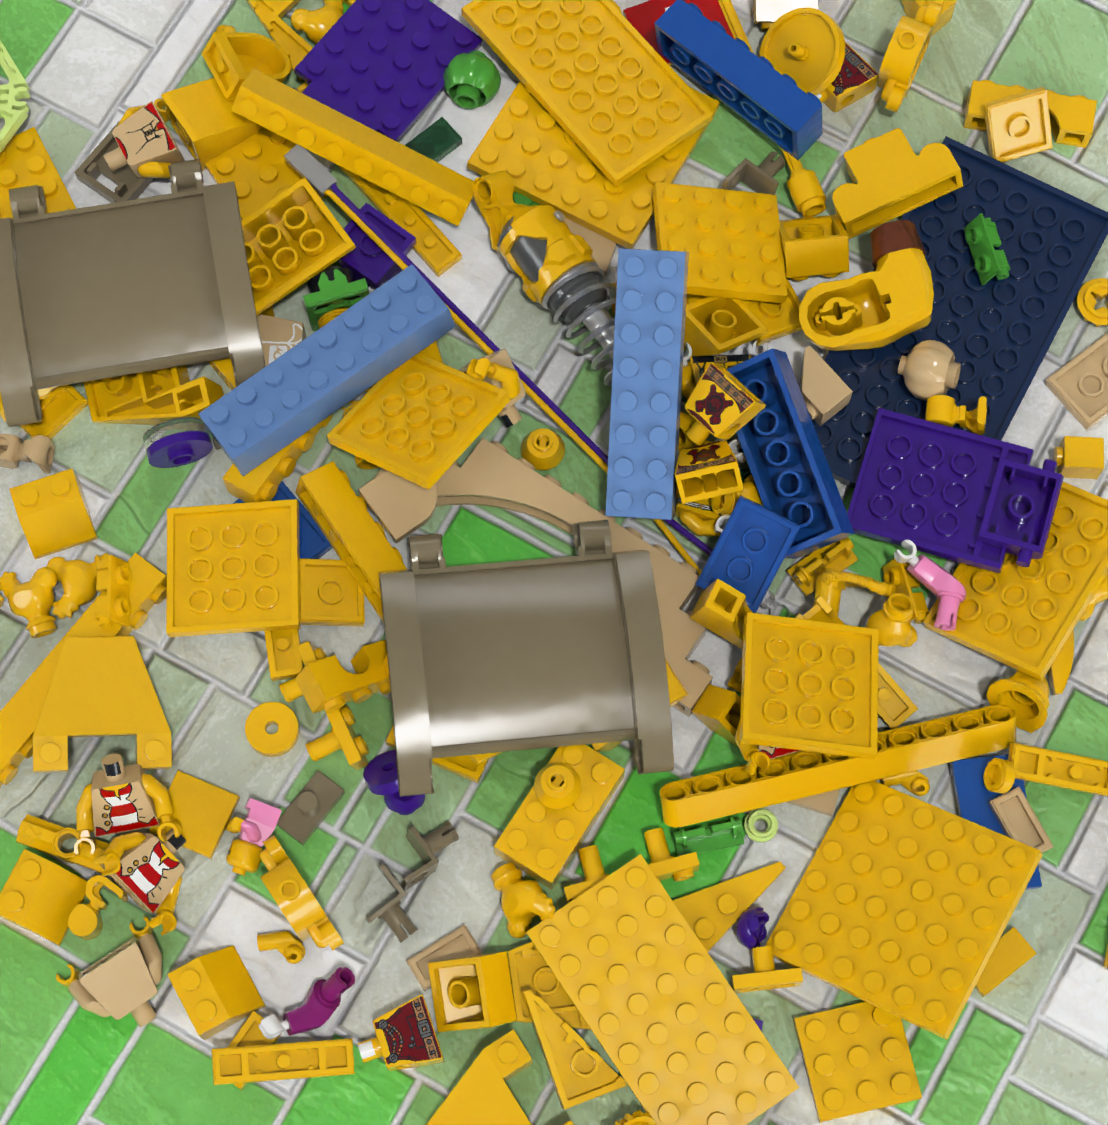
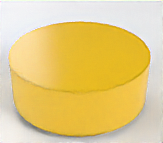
M992 759L984 770L983 779L985 787L995 793L1004 794L1008 792L1015 781L1014 765L1008 760Z

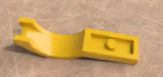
M820 595L815 599L817 604L803 616L800 613L795 616L797 619L845 625ZM878 662V714L891 729H895L916 712L918 707Z

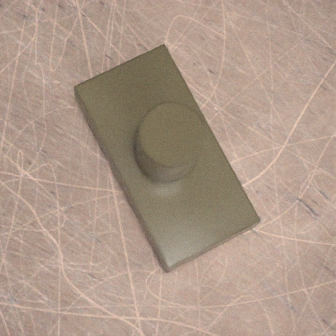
M317 771L279 818L277 826L304 846L345 794V791L320 771Z

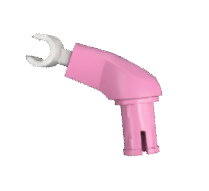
M902 541L901 545L907 549L909 556L904 555L897 549L894 552L895 560L899 563H910L907 570L939 599L934 627L945 631H954L956 629L959 604L966 599L964 586L952 574L925 555L916 556L917 548L912 541Z

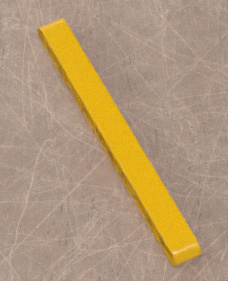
M996 704L878 732L877 756L874 759L834 754L826 756L818 752L799 751L770 759V765L765 774L757 766L754 775H749L746 773L745 767L747 764L673 781L665 784L660 789L663 821L670 827H684L1007 749L1010 747V743H1016V713L1011 706Z

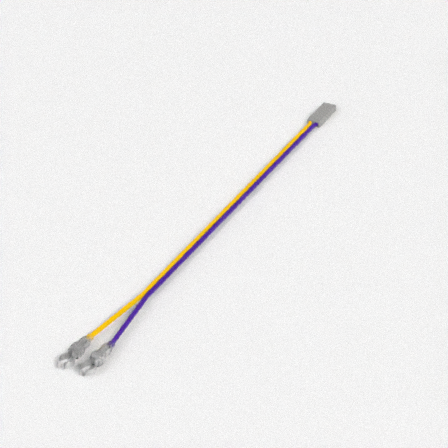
M297 144L284 155L285 160L303 178L305 177L322 197L324 195L329 196L402 270L412 264L449 308L453 321L487 355L500 350L338 189L337 180L305 148ZM513 363L526 393L607 473L608 456ZM653 519L684 560L698 571L697 575L700 576L702 571L661 519ZM663 519L710 556L712 549L674 519ZM768 589L759 608L769 610V615H771L772 609L769 606L773 603L775 607L781 606L785 608L789 617V608L781 603L776 604L774 594Z

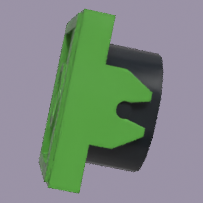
M348 268L329 269L311 278L308 281L310 294L304 295L303 298L312 331L320 329L318 320L325 313L339 308H350L369 295L366 279L356 281L354 272Z

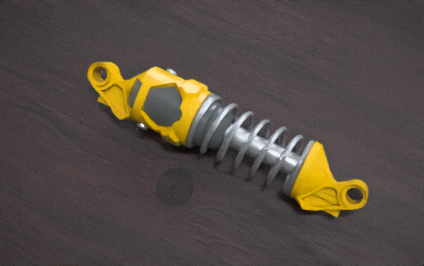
M498 171L476 178L472 185V192L481 215L489 226L492 249L500 252L507 261L506 266L509 270L521 276L523 280L522 289L533 302L540 303L545 309L553 310L555 312V322L566 321L571 323L567 328L566 337L575 338L588 330L591 332L581 342L578 353L587 354L600 346L604 348L592 360L591 369L599 370L612 363L615 318H612L607 311L612 304L616 303V286L610 282H603V270L598 267L596 260L592 257L593 250L582 236L574 235L569 230L568 225L564 221L565 216L552 206H529L514 203V182L511 175L506 171ZM605 287L611 290V295L608 300H606L607 290L605 289ZM580 323L585 324V326L573 332ZM596 338L597 341L595 343H593L589 347H586L591 340ZM608 354V355L610 356V357H608L607 359H605L604 361H602L601 363H599V361H600L605 355ZM613 368L605 376L603 385L612 386ZM680 412L678 451L697 445L685 434L696 419L692 415Z

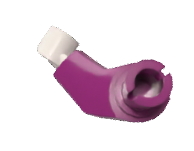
M339 967L327 980L321 979L315 982L309 990L303 1005L285 1012L281 1023L275 1014H271L261 1021V1024L258 1026L267 1039L271 1040L279 1036L284 1030L291 1036L321 1027L340 1005L342 993L354 985L355 976L353 972L347 967H344L343 970L342 967Z

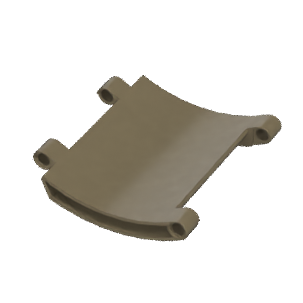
M199 159L176 162L168 165L172 183L171 194L47 213L42 186L32 185L9 189L13 219L10 217L0 219V393L6 422L9 427L42 422L38 389L225 358L231 359L237 387L266 367L234 181L204 186Z
M608 520L574 523L576 556L446 566L445 558L443 557L442 534L409 536L411 569L379 572L400 797L434 794L432 758L634 740L638 774L673 771L674 754L667 670L649 551L612 552Z

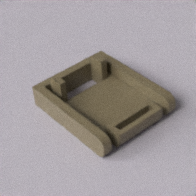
M112 129L75 171V175L80 182L111 203L138 199L155 178L137 177L128 164L114 172L111 171L103 155L119 147L112 134ZM102 174L118 185L115 188V193L96 179Z

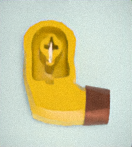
M897 220L884 223L870 233L872 265L876 271L862 273L849 279L819 283L806 292L799 306V323L809 341L821 349L833 351L884 347L895 342L901 337L927 326L931 322L934 297L931 270L925 259L926 251L913 222Z

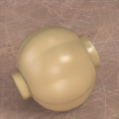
M926 340L915 345L908 356H901L898 374L903 375L905 385L913 396L927 401L931 396L946 395L949 388H956L961 364L955 362V355L946 344L935 340Z

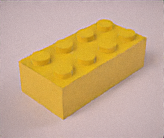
M586 744L558 747L548 764L564 763L575 769L581 780V791L577 800L566 808H549L537 798L533 785L494 845V851L497 856L508 863H514L522 872L551 890L624 779L625 769Z

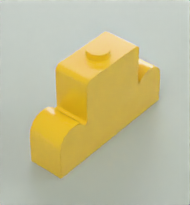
M896 128L879 137L870 138L863 144L844 153L847 172L853 183H845L837 187L833 192L832 200L836 216L847 232L849 240L963 187L961 169L947 146L941 143L928 144L922 148L920 155H915L902 130Z

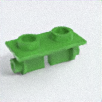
M980 213L964 228V232L975 263V269L978 272L981 284L985 285L994 276L997 277V280L1006 279L1009 277L1008 271L1011 268L1004 250L994 249V247H999L1002 244L996 223L992 222L991 218H984L983 213Z
M737 814L684 827H671L678 856L693 852L701 854L744 844L743 826Z

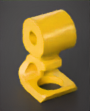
M931 396L927 399L925 420L952 428L955 423H958L960 427L968 429L972 433L983 435L986 425L987 397L981 396L978 399L977 408L967 411L966 405L956 406L955 399L950 396Z
M102 875L93 876L87 882L85 893L90 903L85 905L78 904L68 917L70 931L84 940L96 938L103 929L100 911L108 907L99 893L103 886L116 893L123 902L128 901V894L108 878L102 877Z

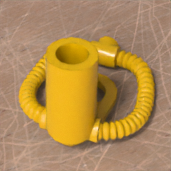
M826 568L825 572L817 576L813 606L817 604L815 599L820 595L836 615L839 616L841 594L845 587L867 588L870 591L877 592L879 595L889 597L895 593L896 586L892 583L876 581L872 577L851 574L850 572H837L836 569Z

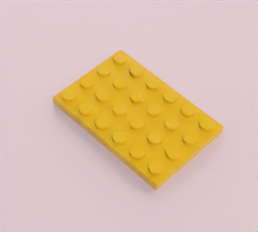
M1063 482L1042 558L1031 559L1029 567H1022L1016 564L1017 555L1006 553L1001 573L960 563L953 576L964 586L966 599L959 604L956 629L954 631H945L934 627L939 599L936 600L923 621L925 628L1040 681L1043 680L1108 573V500L1066 482Z

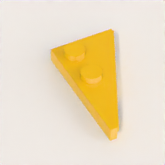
M777 862L672 901L706 951L709 952L740 919L742 913L754 904L786 867L781 862Z
M531 989L522 991L562 1109H568L627 1086L625 1080L597 1052L593 1051L541 997L537 996Z

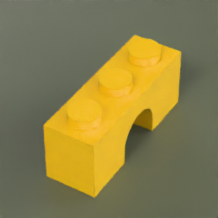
M386 639L363 646L350 661L356 674L346 671L341 666L336 655L307 663L295 679L312 713L325 709L327 713L334 712L343 707L347 702L354 701L355 704L366 701L375 693L381 692L382 695L391 693L390 680L382 668V663L387 654Z

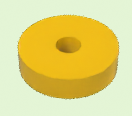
M266 702L254 708L247 717L245 734L249 744L257 753L267 757H277L286 754L295 746L299 738L300 727L296 715L288 706L279 702ZM273 724L278 726V731L275 734H268L266 732L268 726Z

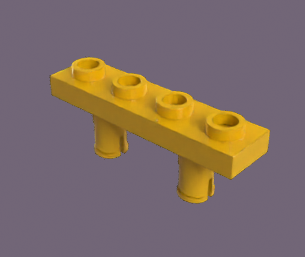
M309 641L297 646L305 666L307 663L327 658L322 647L317 648ZM295 678L279 685L281 693L288 703L303 696ZM348 705L330 713H327L325 709L332 725L331 732L305 744L311 759L316 762L341 749L351 767L359 770L367 766L369 762L365 755L369 753V749L361 735L356 736L352 727L356 720Z
M655 828L644 832L651 859L648 865L659 881L674 878L675 882H680L694 877L693 872L698 871L700 866L696 852L678 857L671 856L663 828ZM597 845L578 850L585 880L581 883L564 887L566 904L609 876V874H605Z

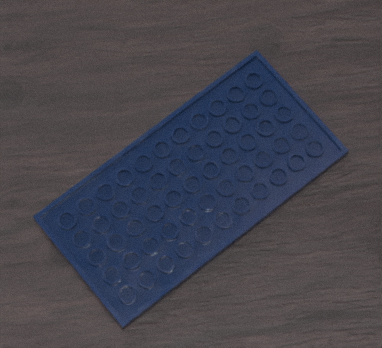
M946 136L942 144L947 146L961 169L963 187L903 214L901 220H908L914 223L926 251L925 259L931 270L934 291L931 322L927 326L909 333L884 347L841 351L829 350L824 360L853 391L849 404L823 425L819 426L814 419L812 420L833 478L855 489L878 408L925 420L927 401L918 399L909 392L903 375L898 374V367L902 355L908 356L915 345L926 340H935L946 344L953 351L955 362L961 364L957 386L955 389L949 388L946 396L954 398L956 406L966 405L967 411L977 408L978 399L981 396L987 397L985 433L982 436L1001 441L1108 235V212ZM980 213H983L984 218H991V221L996 223L1002 244L999 247H994V249L1004 250L1011 268L1008 271L1009 277L1006 279L997 280V277L994 276L985 285L981 284L978 272L975 269V263L964 232V228ZM955 423L953 428L970 432L968 429L960 427L958 423Z

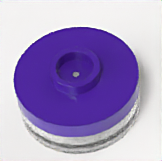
M197 417L171 419L153 426L143 435L149 464L157 468H174L196 462L207 456L213 448L209 431L201 418Z

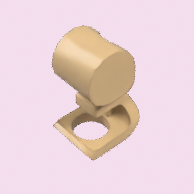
M0 434V467L13 469L17 468L20 460L25 462H31L32 460L44 473L50 474L55 452V445L50 438L37 435L23 442L16 435Z

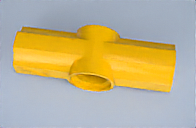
M29 814L22 820L16 838L17 843L58 857L66 863H74L99 873L105 871L100 865H94L93 860L103 855L109 845L108 843L90 837L96 844V850L93 855H91V845L87 841H82L79 844V856L76 855L75 851L63 853L62 844L64 841L70 838L79 840V832H76L73 828H64Z

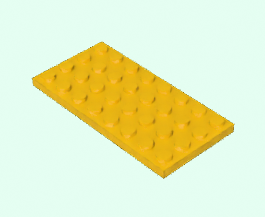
M473 0L461 8V15L615 187L713 121L714 114L609 0Z
M641 854L553 913V919H544L526 932L644 1110L649 1112L655 1120L656 1125H747L800 1088Z

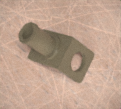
M774 151L770 152L759 166L745 158L726 177L722 189L733 190L740 182H743L756 193L775 195L779 183L773 177L784 168L785 160L780 155L774 161L773 159L778 155Z
M445 822L444 825L425 837L419 834L414 825L408 828L406 838L425 865L403 879L401 887L404 891L434 873L439 863L435 854L454 841L459 840L456 830H450L453 827L450 822Z
M382 863L378 868L398 895L368 917L366 921L371 923L377 917L379 920L383 918L401 943L408 938L407 934L400 927L401 924L410 935L417 931L418 928L414 926L399 906L401 904L400 900L407 895Z

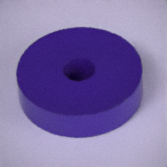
M391 750L375 757L366 766L363 777L372 793L389 795L399 792L396 750Z

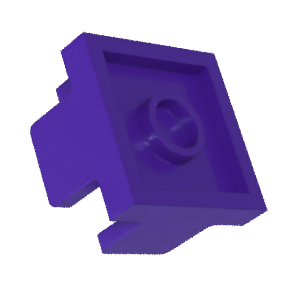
M365 203L360 209L407 256L408 252L417 243L416 237L368 203ZM353 220L346 225L344 231L353 241L356 248L337 261L340 263L341 268H348L354 272L356 281L365 278L368 287L371 284L377 289L383 282L386 283L403 271Z

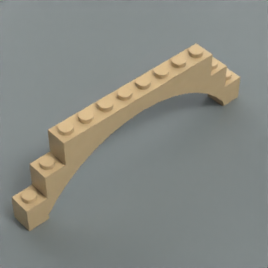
M482 438L461 468L459 463L455 461L435 483L437 489L436 507L445 505H479L503 508L543 520L573 536L574 523L608 520L612 552L649 551L660 614L665 659L689 694L673 705V707L690 717L691 711L708 685H711L713 676L709 675L710 671L706 666L697 661L692 663L688 661L706 633L704 626L690 619L691 611L683 612V609L699 587L695 585L699 578L697 575L698 571L686 562H681L680 564L670 558V553L660 545L654 544L652 546L642 540L643 536L631 527L623 528L615 522L616 519L613 516H605V510H595L588 505L589 502L582 495L576 492L570 494L562 489L561 483L550 475L544 477L534 471V466L523 458L517 460L508 454V450L499 442L494 440L489 442ZM381 468L375 477H377L386 470Z

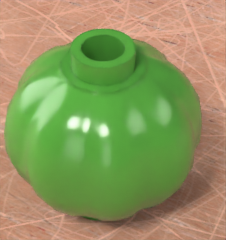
M480 51L456 55L444 70L443 79L446 92L458 106L465 109L485 106L496 96L501 85L500 73L495 64Z

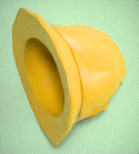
M1017 670L1011 677L1000 679L990 684L986 694L990 705L1005 704L1011 706L1016 713L1017 728L1033 733L1044 726L1048 716L1047 708L1050 705L1048 700L1049 686L1045 677L1040 681Z

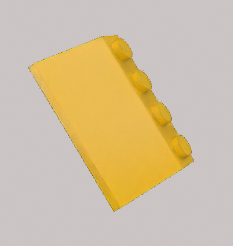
M305 177L241 220L256 314L259 315L356 248L353 241Z

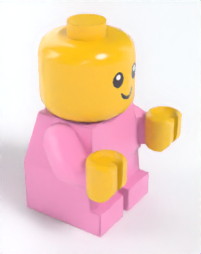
M252 798L247 800L244 809L248 810L246 819L234 817L228 822L226 830L231 833L237 834L240 832L239 839H235L231 843L226 856V862L233 866L232 872L245 876L246 872L255 873L261 863L260 853L263 851L261 847L264 845L262 842L267 840L275 830L282 812L281 809Z

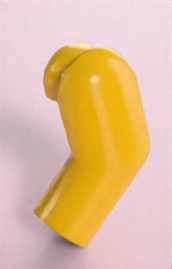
M918 770L880 779L883 785L890 787L900 784L917 796H924L930 790L928 778Z
M289 931L257 934L259 952L277 949L286 958V961L291 964L299 963L305 956L303 943Z

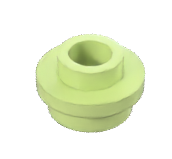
M762 808L755 809L745 818L744 830L751 840L758 843L768 842L777 833L778 821L771 811ZM757 821H763L766 823L767 829L759 832L755 829L754 824Z

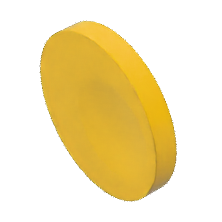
M810 7L796 8L780 16L770 26L761 43L759 57L763 56L768 59L773 68L781 75H789L796 82L798 88L806 94L810 92L817 95L830 86L839 74L845 57V39L838 23L826 13Z

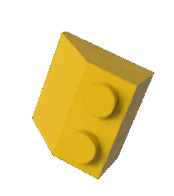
M836 215L779 220V233L783 248L786 278L800 281L814 275L836 277L840 273L849 272L848 234Z
M709 296L686 305L684 349L686 351L685 342H687L692 348L691 356L719 355L768 333V328L740 299Z
M73 468L9 489L18 519L35 560L98 539L80 481Z
M24 849L0 893V918L60 946L69 930L68 917L78 904H82L86 897L85 891L88 881Z
M234 945L197 957L167 974L195 1030L204 1041L248 1017L253 1011L256 1012L266 1006Z
M507 951L428 963L438 1032L489 1028L517 1021Z

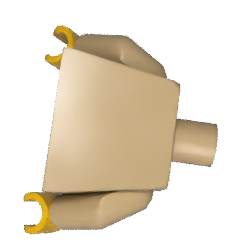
M143 917L146 922V927L143 930L136 931L131 922L129 927L134 937L80 972L77 968L67 964V967L71 970V977L68 980H65L57 973L56 980L62 985L69 987V992L82 1009L101 1017L112 1016L116 1020L131 1013L139 1027L148 1024L157 1016L148 1000L158 993L156 985L162 979V954L155 937L152 935L153 929L150 927L147 917Z

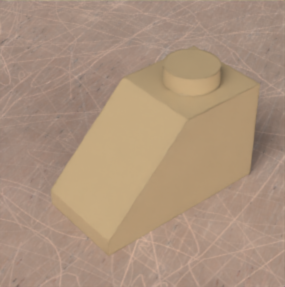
M810 345L805 348L801 365L800 391L811 420L814 419L821 426L849 404L853 391Z

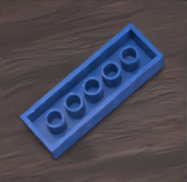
M676 0L654 23L658 52L661 56L796 160H799L823 134L822 104L814 94L810 92L806 94L798 88L796 82L789 75H781L777 72L768 59L763 56L757 57L750 51L748 45L739 38L734 39L728 35L725 28L715 20L711 22L703 16L702 11L691 2L688 4L684 0Z
M772 348L727 369L766 404L762 411L736 433L763 506L801 525L785 558L797 559L854 535V530L786 352Z

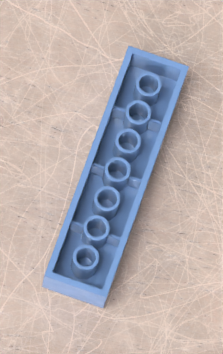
M618 249L605 516L672 520L675 516L677 486L675 469L679 449L688 251Z
M411 264L201 411L198 415L242 476H245L452 330L455 324L449 308Z

